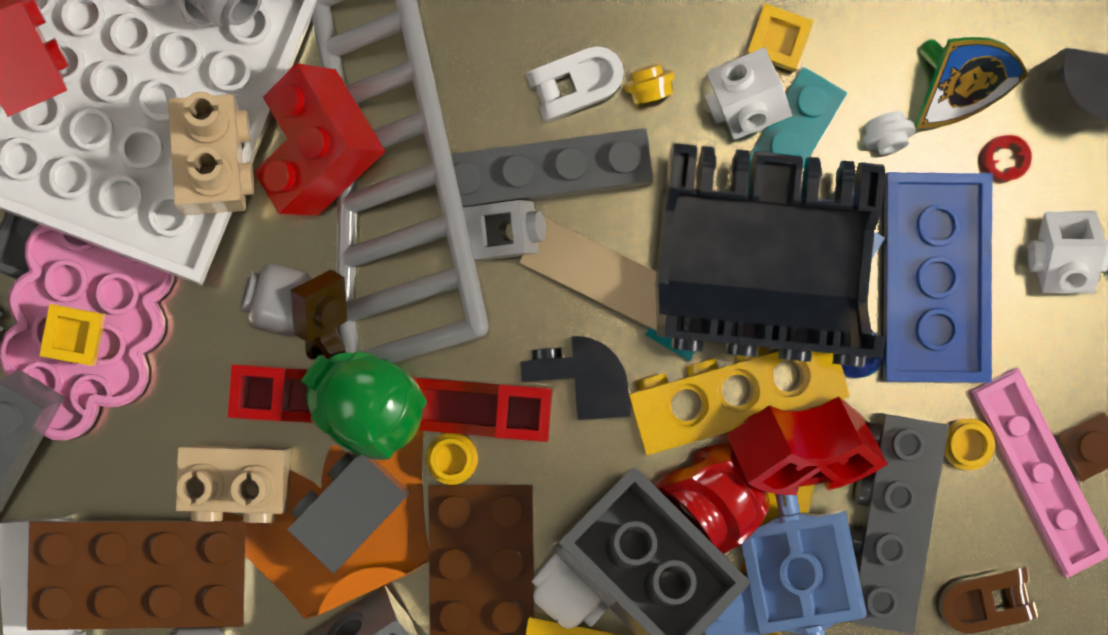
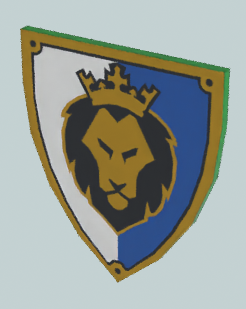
M951 38L947 40L945 48L935 39L927 40L920 48V55L936 71L914 126L916 129L939 127L959 122L985 110L1005 97L1029 76L1022 59L1006 44L992 38Z

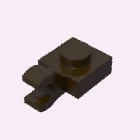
M330 269L290 290L294 335L305 341L306 355L311 360L322 354L328 359L340 353H347L346 347L336 331V327L348 321L345 277Z

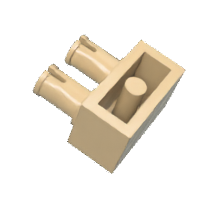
M199 91L192 93L187 98L168 99L174 201L178 211L182 216L246 211L245 195L254 194L252 163H243L242 143L251 141L248 110H239L233 94L211 95L207 92Z
M185 445L178 447L176 511H191L192 521H223V512L243 513V522H275V514H283L289 510L291 448Z

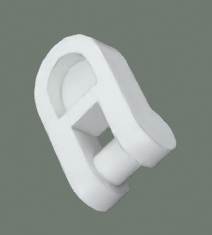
M596 46L527 72L525 76L530 89H536L542 103V106L538 109L543 122L548 123L613 96L621 86L624 71L622 62L616 53L608 48ZM570 75L576 92L561 97L556 80Z

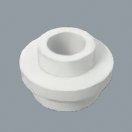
M890 111L880 114L865 123L864 127L867 134L863 140L866 148L869 150H878L881 155L892 154L909 145L908 139L915 134L916 129L913 121L907 120L903 111Z

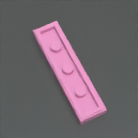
M1013 368L993 378L992 383H984L970 390L969 393L984 423L992 431L995 445L1062 576L1069 578L1108 558V543L1019 368Z

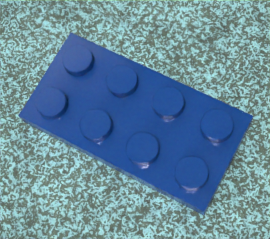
M885 173V343L883 381L992 383L993 173Z

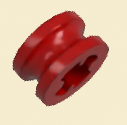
M1013 134L996 136L989 140L983 148L981 155L982 166L986 173H993V179L999 181L1017 180L1030 169L1032 150L1028 143L1020 136ZM1011 144L1018 151L1013 156H1019V164L1017 167H1006L1002 172L995 165L1000 160H994L993 156L996 149H1007Z

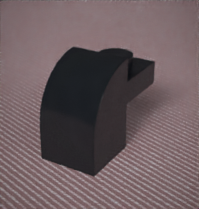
M571 336L572 357L562 358V347L530 350L531 360L520 361L522 382L574 378L577 420L631 417L626 371L617 355L605 344L589 337Z

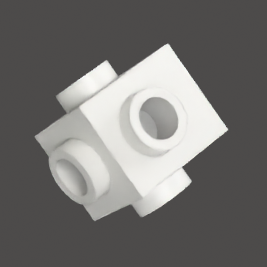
M765 47L706 71L714 91L704 95L716 125L726 121L734 140L750 133L761 131L767 126L792 116L782 82Z
M1044 211L1038 240H1031L1028 250L1029 268L1031 272H1037L1042 293L1096 292L1100 272L1108 270V242L1105 240L1097 211Z

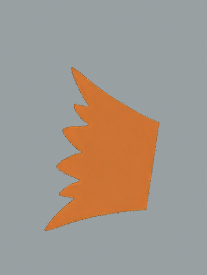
M417 431L414 438L403 448L395 451L390 459L377 460L410 494L334 574L287 529L297 520L290 513L293 508L311 490L320 496L333 482L327 473L346 454L337 445L331 446L327 453L322 472L321 488L310 479L290 470L289 510L283 514H275V522L273 523L246 522L245 557L283 593L303 619L321 615L397 580L429 561L422 485L424 431ZM223 512V520H243L242 515Z

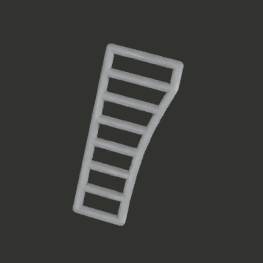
M317 0L312 14V22L321 67L336 69L344 84L345 78L341 56L402 31L408 61L346 85V87L358 104L413 82L420 112L373 129L384 148L425 134L431 164L357 190V182L355 180L337 197L335 272L345 277L348 321L336 327V331L342 339L347 353L365 352L377 356L378 359L383 360L384 358L393 363L481 338L487 334L489 324L417 0H395L396 11L336 35L331 6L345 0ZM436 185L442 211L441 216L357 244V212ZM447 236L453 268L354 299L357 266ZM459 288L465 320L362 351L356 326L357 320Z

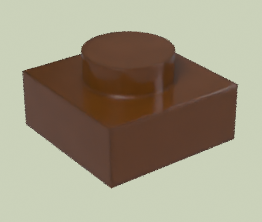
M1099 411L1053 434L1076 481L1083 482L1108 469V417L1105 412Z

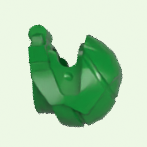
M360 351L340 353L328 359L318 355L300 381L308 387L306 402L311 414L310 419L314 425L344 448L374 460L390 459L395 451L403 448L414 438L421 424L423 409L427 404L426 397L420 387L406 371L384 358L381 360L377 356Z

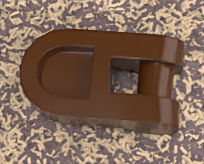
M1026 565L1009 566L994 572L959 579L950 583L942 591L939 599V611L943 620L954 630L970 634L1036 619L1038 614L1035 602L1028 599L1025 583L1030 581ZM1005 589L1008 605L996 608L992 591Z

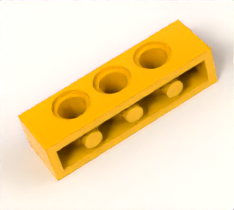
M758 346L757 357L737 355L738 362L718 367L716 358L686 366L688 376L668 382L665 372L636 380L638 391L629 393V401L643 451L647 456L731 432L744 423L750 415L760 412L768 405L783 411H802L821 406L838 396L842 399L849 398L850 393L842 366L832 364L833 353L812 351L811 362L787 360L798 368L799 381L793 389L782 391L774 383L773 371L785 359H779V350L769 353L767 347ZM733 375H740L745 378L750 388L748 398L739 405H730L722 394L724 382ZM684 389L693 391L700 401L697 414L687 420L678 419L671 408L674 395Z

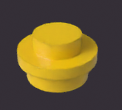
M655 63L631 71L633 80L624 84L625 92L632 94L634 104H642L673 94L674 89L671 81L675 80L676 77L674 70L663 71L661 63Z
M972 418L959 419L950 424L944 452L947 461L958 469L968 471L977 470L985 466L992 458L995 450V439L990 428L985 423Z
M441 434L430 443L426 452V466L429 473L437 481L444 484L455 485L466 481L477 467L478 453L476 447L468 437L462 434Z

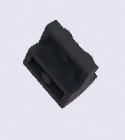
M1066 47L1040 63L1038 73L1040 99L1049 115L1063 127L1082 133L1100 124L1108 125V54Z

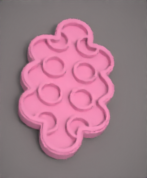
M39 224L31 231L25 243V259L30 271L16 280L8 293V307L16 324L4 334L1 340L0 364L7 376L21 370L65 397L44 436L52 440L66 441L83 435L93 426L100 406L120 407L132 403L143 393L149 377V367L144 354L160 343L165 333V318L157 302L169 292L174 282V275ZM49 304L106 314L96 366L39 356Z

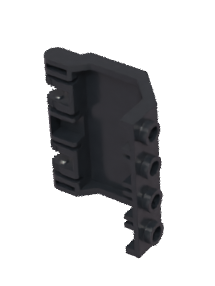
M672 143L663 200L655 281L657 336L671 338V349L703 352L704 341L726 343L725 354L757 357L758 346L779 348V359L811 362L812 351L833 353L832 364L865 367L866 357L883 358L885 336L872 334L868 310V294L874 233L883 204L884 164L859 162L855 170V162L841 160L836 171L834 202L818 201L822 177L821 158L807 156L803 170L802 156L754 151L747 195L750 166L749 150L736 149L731 162L730 192L712 190L717 163L714 147H701L696 189H694L697 146L693 144Z

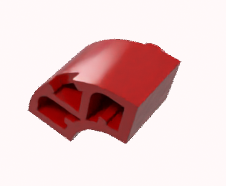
M839 396L821 406L802 411H783L768 405L760 412L750 415L744 423L727 434L748 484L773 494L797 495L799 487L824 483L827 491L837 489L863 479L888 465L864 416Z

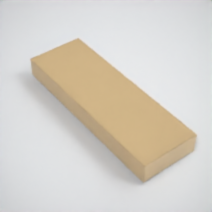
M545 218L546 238L545 241L538 242L539 254L522 256L519 263L657 332L656 271Z

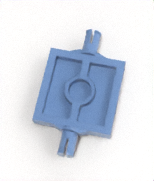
M775 494L779 517L767 524L760 525L742 543L760 635L780 631L804 635H825L824 630L836 623L865 618L867 612L846 510L820 515L807 512L800 513L797 495Z

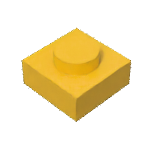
M764 3L746 55L765 47L773 65L795 72L814 20Z
M49 304L39 356L96 366L106 314Z

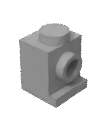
M514 200L463 207L474 261H491L494 259L539 254L538 242L545 241L546 222L540 210L534 211V202ZM510 222L512 224L513 240H510L506 235V228Z

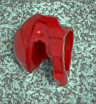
M715 444L696 451V454L693 455L694 463L689 468L675 470L672 474H666L654 486L724 554L741 545L756 531L768 513L770 500L768 492L748 484L731 444ZM680 504L693 516L696 522L684 512Z

